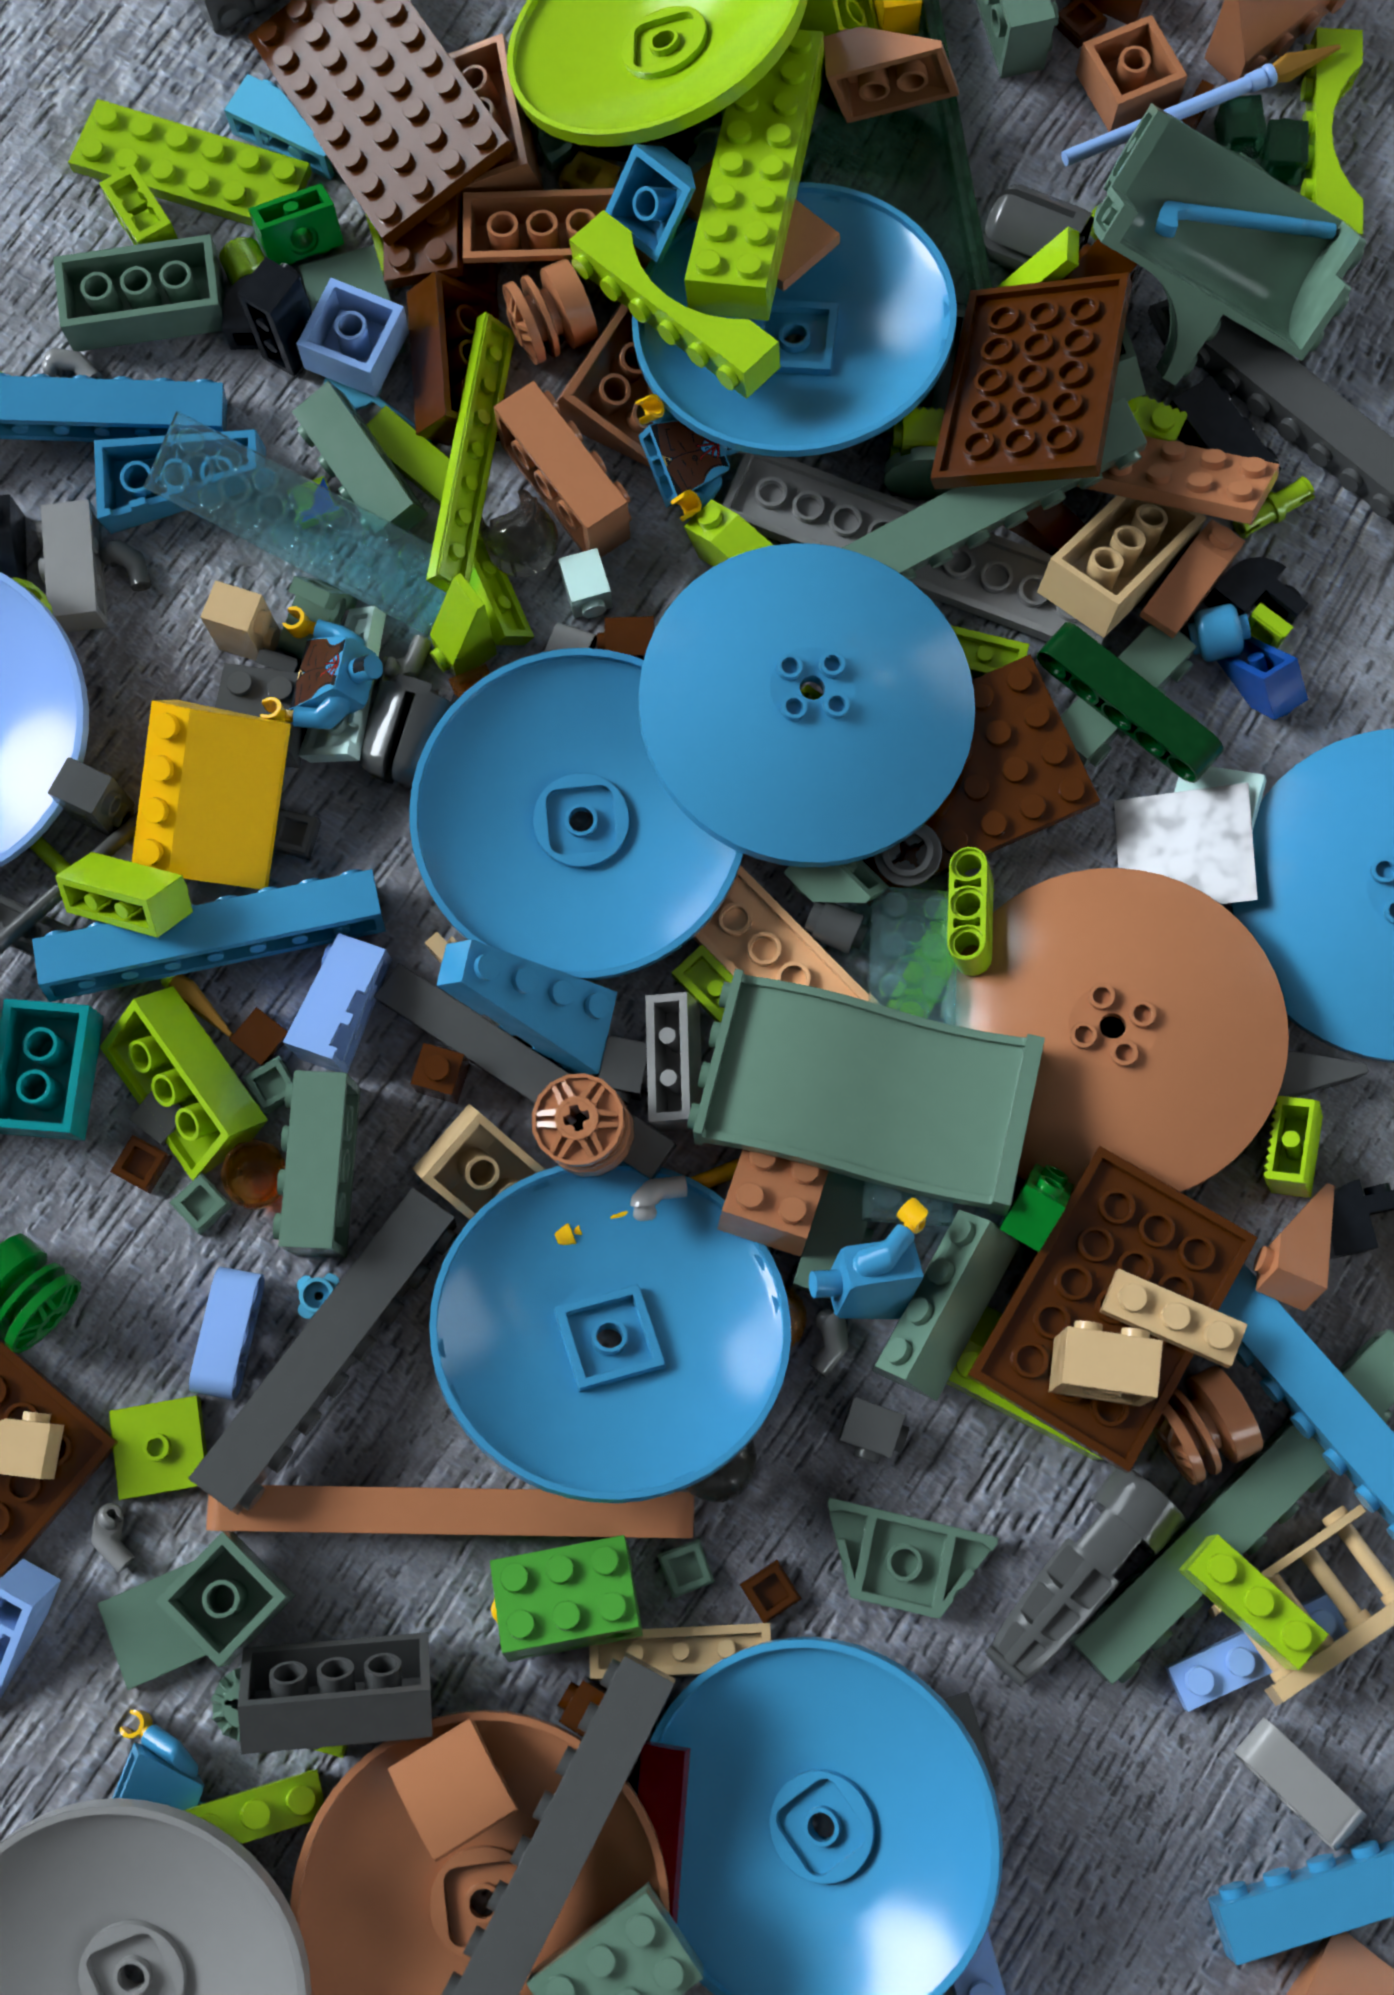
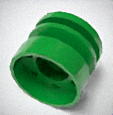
M21 1233L11 1236L0 1243V1339L5 1340V1346L13 1353H22L47 1336L71 1309L81 1290V1282L73 1275L65 1274L63 1266L55 1262L46 1265L47 1253L29 1237Z

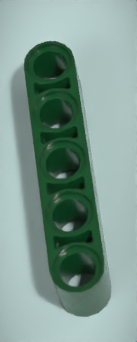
M1065 622L1037 653L1039 663L1047 672L1183 780L1190 783L1197 782L1223 752L1224 747L1221 741L1210 730L1075 624Z

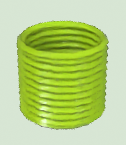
M239 237L229 241L219 253L220 263L231 285L242 277L252 274L265 258L258 242L250 237Z

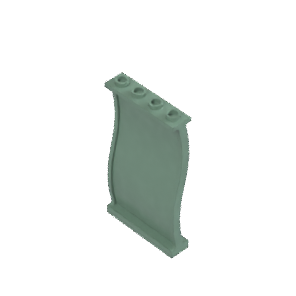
M735 969L732 983L724 982L721 990L719 1007L725 1008L721 1023L714 1021L710 1032L708 1046L714 1048L711 1063L703 1062L698 1080V1087L704 1088L700 1104L692 1103L688 1117L687 1128L693 1129L694 1144L703 1146V1143L771 1155L879 1186L942 1201L985 1208L989 1210V1213L997 1215H1007L1011 1206L1045 1037L1027 1034V1037H1016L954 1026L848 995L781 980L749 976L744 974V970Z

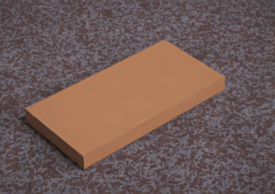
M713 159L693 175L696 189L686 208L685 214L697 224ZM796 199L777 281V287L783 292L840 244V233Z

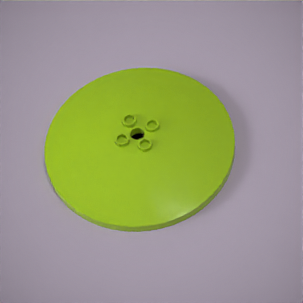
M527 0L514 24L508 44L507 72L509 82L521 108L528 118L540 129L561 140L596 147L625 146L656 140L680 132L715 115L735 102L758 83L777 63L790 45L799 29L808 0Z

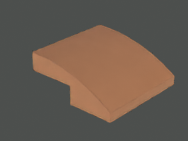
M470 1718L388 1768L393 1783L414 1826L433 1860L436 1862L519 1811L500 1768L494 1764L475 1722Z

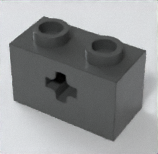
M67 757L47 792L73 820L107 836H110L134 814L133 807L135 803L113 777L70 757Z

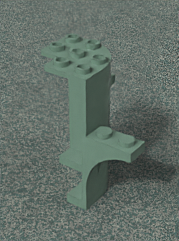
M1150 104L1108 177L1103 189L1107 192V196L1102 204L1100 203L1096 208L1093 228L1101 243L1151 272L1164 288L1169 304L1170 329L1165 350L1156 366L1158 372L1164 380L1175 386L1181 377H1187L1195 367L1198 359L1197 353L1205 341L1210 342L1217 334L1221 326L1220 318L1222 315L1227 316L1303 361L1308 352H1313L1320 345L1324 337L1323 330L1332 317L1338 316L1346 307L1351 287L1343 279V276L1360 262L1364 254L1363 247L1366 244V240L1342 219L1271 177L1242 152L1238 154L1220 145L1156 105ZM1166 201L1331 222L1337 225L1336 234L1332 240L1189 220H1177L1178 227L1173 238L1164 237L1155 232L1159 212Z

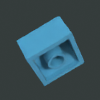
M634 144L605 212L632 231L634 245L656 263H662L696 189L691 167L664 146Z

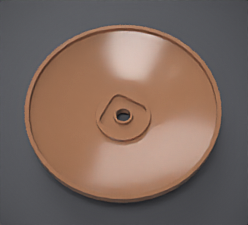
M1097 868L1070 872L1029 887L1008 900L993 912L991 965L980 975L968 976L959 972L954 964L946 984L940 1010L939 1022L1016 1037H1027V1034L1045 1037L1017 1178L1025 1182L1035 1163L1042 1167L1051 1165L1069 1177L1068 1182L1074 1185L1073 1190L1099 1146L1181 1193L1201 1185L1231 1164L1249 1146L1260 1131L1275 1105L1287 1065L1289 1033L1283 993L1272 965L1254 936L1238 918L1202 891L1170 877L1136 869ZM968 946L961 952V955H972L978 950L979 946ZM1107 1017H1117L1124 1023L1125 1032L1118 1038H1108L1102 1034L1100 1023Z
M498 1710L460 1711L432 1718L433 1737L417 1738L411 1741H384L357 1762L333 1788L319 1809L304 1840L292 1883L290 1908L296 1918L305 1944L310 1968L311 1995H442L453 1971L463 1975L471 1959L463 1954L476 1926L478 1925L486 1930L494 1912L488 1915L477 1913L472 1906L473 1893L480 1889L494 1892L500 1880L509 1884L517 1869V1866L509 1861L521 1837L525 1835L532 1839L540 1823L539 1820L532 1816L545 1790L555 1794L563 1778L555 1773L568 1745L577 1750L582 1739L556 1724L530 1715ZM470 1718L475 1722L494 1764L500 1768L519 1811L436 1862L433 1860L414 1826L393 1783L388 1768ZM627 1780L531 1970L647 1882L650 1883L669 1912L668 1878L659 1840L644 1805ZM529 1975L519 1995H533L526 1984Z

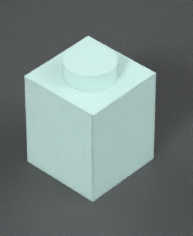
M598 548L558 559L561 577L574 619L582 616L594 618L602 615L607 609L613 608L611 590Z

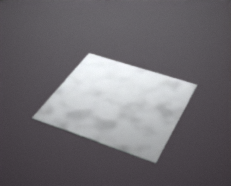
M1248 782L1114 800L1118 868L1142 870L1170 877L1202 891L1220 904L1258 900Z

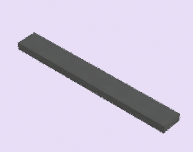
M400 963L396 965L374 996L378 1002L451 1050L465 1054L468 1061L534 1104L538 1095L550 1082L569 1074ZM583 1113L577 1115V1122L571 1125L580 1131L583 1129V1121L587 1120ZM631 1114L634 1122V1140L628 1155L622 1162L649 1180L654 1179L677 1145L674 1141Z

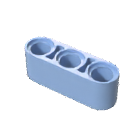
M222 1266L216 1270L189 1378L190 1392L236 1400L242 1386L265 1284L263 1274Z

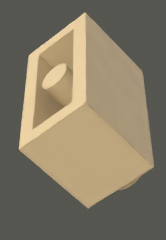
M215 580L200 618L219 650L256 661L260 649L266 648L274 651L279 642L280 630L263 596Z

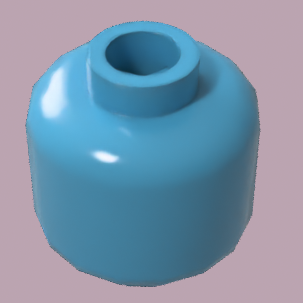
M1232 604L1201 609L1195 613L1194 622L1188 623L1190 641L1197 646L1193 654H1200L1206 662L1240 655L1244 649V640L1251 638L1247 614L1238 615L1237 609Z

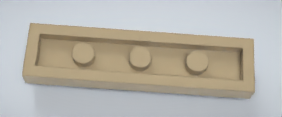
M770 1623L642 1629L643 1636L589 1646L590 1680L601 1681L611 1660L614 1658L622 1662L626 1652L671 1677L699 1676L719 1661L745 1648L771 1641Z

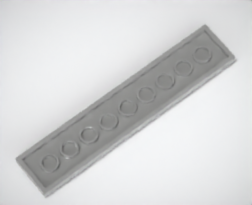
M746 452L722 504L739 514L763 536L785 544H820L839 548L919 507L787 457L754 455ZM990 533L991 538L973 549H969L966 544L953 551L954 558L937 568L932 569L931 565L928 564L915 571L917 577L911 581L929 598L1046 642L1065 622L1075 624L1098 643L1102 644L1103 641L1102 636L1037 593L1052 557L1051 555Z

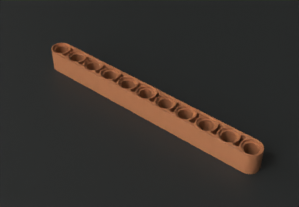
M262 1485L265 1491L258 1502L249 1511L243 1508L239 1515L208 1494L206 1530L566 1537H615L625 1535L628 1538H694L695 1492H675L667 1496L638 1502L593 1503L569 1499L541 1489Z

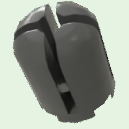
M1010 185L1000 194L988 215L982 239L983 252L990 262L1016 271L1068 226L1079 231L1080 252L1082 246L1088 242L1094 223V217L1091 216L1093 213L1025 185Z
M383 673L365 729L359 761L361 766L378 780L390 784L397 781L401 787L412 789L416 767L427 740L437 723L459 697L453 694L452 700L449 701L439 696L438 692L432 689L434 684L402 674H398L394 682Z

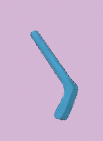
M1166 201L1163 204L1155 226L1156 233L1168 238L1175 236L1178 227L1177 220H1189L1329 240L1334 238L1337 229L1336 223L1187 204L1177 201Z

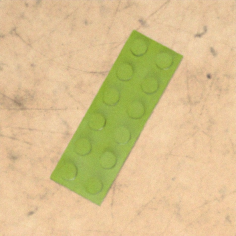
M101 99L96 100L68 161L72 172L102 181L133 164L154 197L252 227L253 224L248 208L305 189L312 174L309 162Z

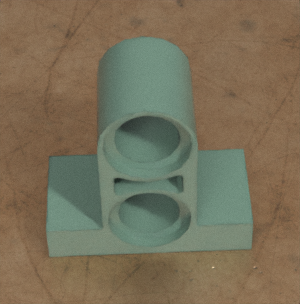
M294 576L288 591L296 595L292 606L301 608L311 621L317 622L318 619H322L338 625L341 624L345 611L355 608L360 596L326 579ZM289 613L285 623L294 625L299 619ZM283 627L279 638V650L302 661L307 640L313 638V634H309L304 638H295Z

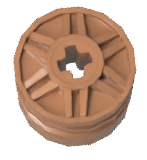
M562 259L541 268L542 289L540 290L528 275L521 277L522 292L513 281L503 284L502 287L506 302V313L513 333L520 346L525 349L528 357L535 365L546 361L544 346L553 358L560 355L559 335L563 336L566 343L573 350L598 338V328L588 296L575 269L567 259Z
M586 1073L567 1074L550 1082L538 1095L532 1110V1132L539 1147L565 1171L581 1177L600 1176L615 1169L628 1155L634 1140L633 1118L624 1101L603 1079ZM583 1113L587 1120L583 1121V1129L578 1131L571 1124L576 1123L577 1115Z
M1216 1365L1186 1379V1388L1190 1401L1177 1388L1174 1390L1153 1429L1155 1437L1166 1457L1191 1485H1197L1206 1480V1471L1211 1475L1221 1472L1222 1463L1218 1450L1232 1463H1238L1263 1449L1261 1431L1246 1400L1229 1376Z

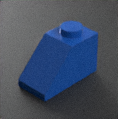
M1252 636L1250 639L1244 640V649L1240 655L1217 661L1250 708L1273 720L1288 715L1294 708L1308 700L1298 658Z

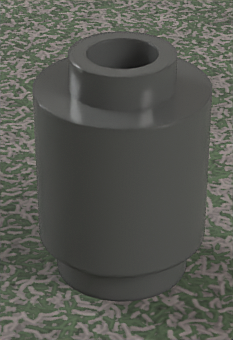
M815 902L804 930L812 934L814 940L849 954L852 947L860 950L869 926L862 924L865 916L836 903L826 902L825 904L823 902Z

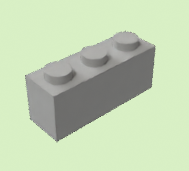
M89 499L40 505L41 521L36 522V533L40 545L43 546L44 558H39L38 567L40 577L46 586L45 596L52 607L54 617L63 627L65 633L107 628L104 564L100 559V551L102 549L101 523L97 519V511Z
M688 992L645 995L648 1122L662 1132L689 1130L687 1122L692 1103L700 1104L702 1098V1088L698 1087L702 1067L700 1004Z

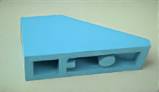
M247 74L224 109L232 134L263 149L309 162L312 172L331 180L335 174L330 159L314 137L312 129L285 94L273 82L266 79L259 80Z

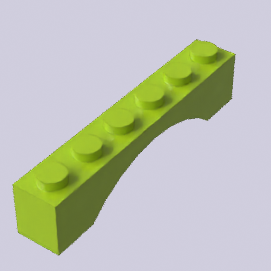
M1317 27L1310 44H1305L1302 51L1340 44L1341 48L1306 70V77L1302 83L1300 99L1301 102H1306V110L1302 115L1300 134L1306 136V144L1302 148L1300 168L1306 169V178L1302 182L1300 194L1342 219L1363 236V199L1351 186L1340 167L1334 150L1332 134L1334 109L1340 99L1352 88L1363 64V30Z
M604 210L569 239L573 258L571 263L580 277L585 280H592L601 287L604 294L610 300H618L630 310L631 314L639 322H647L656 329L666 343L669 345L675 344L685 351L696 366L700 368L705 367L715 374L726 389H734L747 399L781 368L779 341L751 320L707 315L683 306L660 290L650 280L640 265L634 249L632 231Z

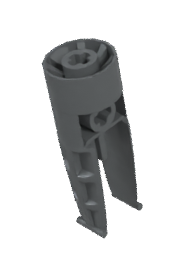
M1116 1467L1092 1495L1090 1500L1101 1514L1077 1543L1070 1538L1063 1542L1010 1612L992 1644L986 1649V1656L1020 1687L1054 1658L1111 1597L1120 1583L1114 1576L1137 1548L1141 1547L1151 1555L1157 1556L1186 1521L1181 1511L1160 1490L1133 1469L1129 1473H1125Z

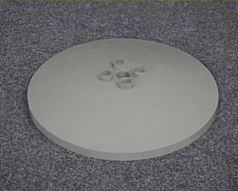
M124 1798L96 1799L70 1804L47 1812L27 1822L0 1842V1995H311L310 1968L304 1940L284 1894L267 1870L247 1849L233 1837L206 1820L178 1808L146 1800ZM134 1964L141 1968L145 1981L136 1983L129 1980L124 1973V1965Z

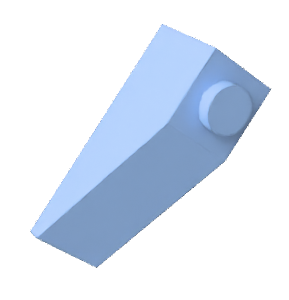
M25 1559L20 1560L0 1578V1700L47 1617L61 1579Z

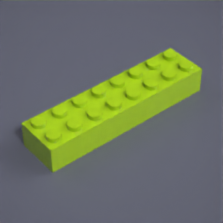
M798 29L788 48L769 72L748 92L725 108L684 278L688 308L707 315L769 321L794 201L798 192L825 70L823 31Z

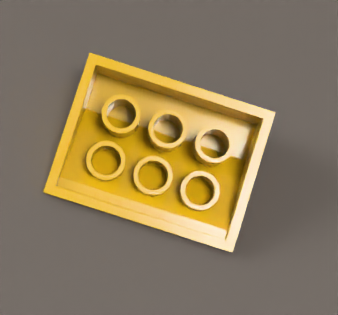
M152 700L131 862L183 875L184 879L253 889L268 887L291 724L182 700Z

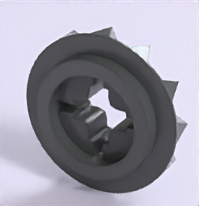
M924 824L902 841L903 845H907L910 849L916 846L920 847V850L915 854L917 868L907 860L901 863L897 862V859L901 856L899 843L884 852L874 855L880 874L893 885L897 884L911 888L914 885L928 882L930 877L939 870L942 846L934 830Z

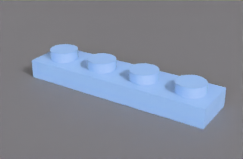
M1326 1592L1301 1603L1311 1618L1330 1634L1334 1641L1349 1632L1343 1624L1344 1620L1338 1608ZM1243 1630L1164 1666L1178 1698L1187 1712L1272 1673L1270 1667Z

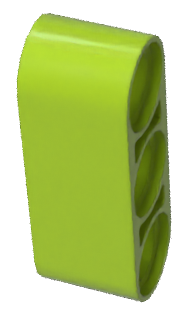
M976 847L959 849L953 854L949 863L947 945L959 972L968 976L980 975L989 968L992 961L994 879L985 854ZM970 869H980L972 877H963L965 872ZM970 907H979V910L971 916L962 915ZM972 945L979 946L978 950L972 955H961V952L966 947Z

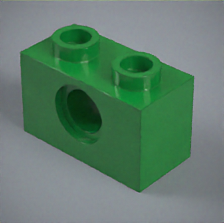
M322 183L248 208L258 244L264 256L279 265L281 263L292 265L298 260L315 254L326 253L332 248L344 244L334 203Z
M1035 1163L1012 1202L1000 1230L1039 1252L1067 1206L1074 1187L1073 1184L1068 1182L1069 1177L1054 1166L1045 1165V1167H1042Z

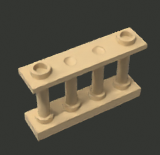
M1361 1504L1348 1512L1344 1505L1337 1508L1321 1520L1326 1526L1325 1529L1261 1572L1311 1618L1279 1574L1301 1558L1346 1619V1622L1343 1624L1349 1631L1336 1641L1329 1634L1300 1670L1285 1669L1245 1632L1272 1670L1270 1677L1275 1683L1264 1691L1275 1706L1291 1698L1394 1626V1579L1352 1524L1366 1513ZM1335 1534L1340 1537L1383 1595L1380 1597V1600L1385 1606L1372 1616L1366 1608L1360 1609L1316 1550V1547ZM1215 1604L1208 1610L1213 1618L1223 1612Z

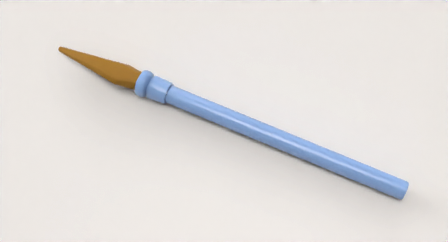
M1337 44L1286 53L1274 63H1266L1261 68L1246 74L1243 78L1164 109V111L1182 120L1243 94L1253 93L1266 87L1271 88L1276 83L1290 82L1339 50L1341 45ZM1141 119L1062 151L1061 158L1064 165L1070 166L1128 142Z

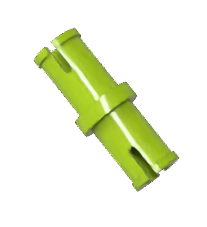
M1302 476L1275 493L1270 491L1252 525L1233 521L1232 524L1235 531L1241 538L1245 539L1271 522L1278 524L1283 521L1287 513L1306 502L1314 500L1315 491L1312 484L1306 477Z

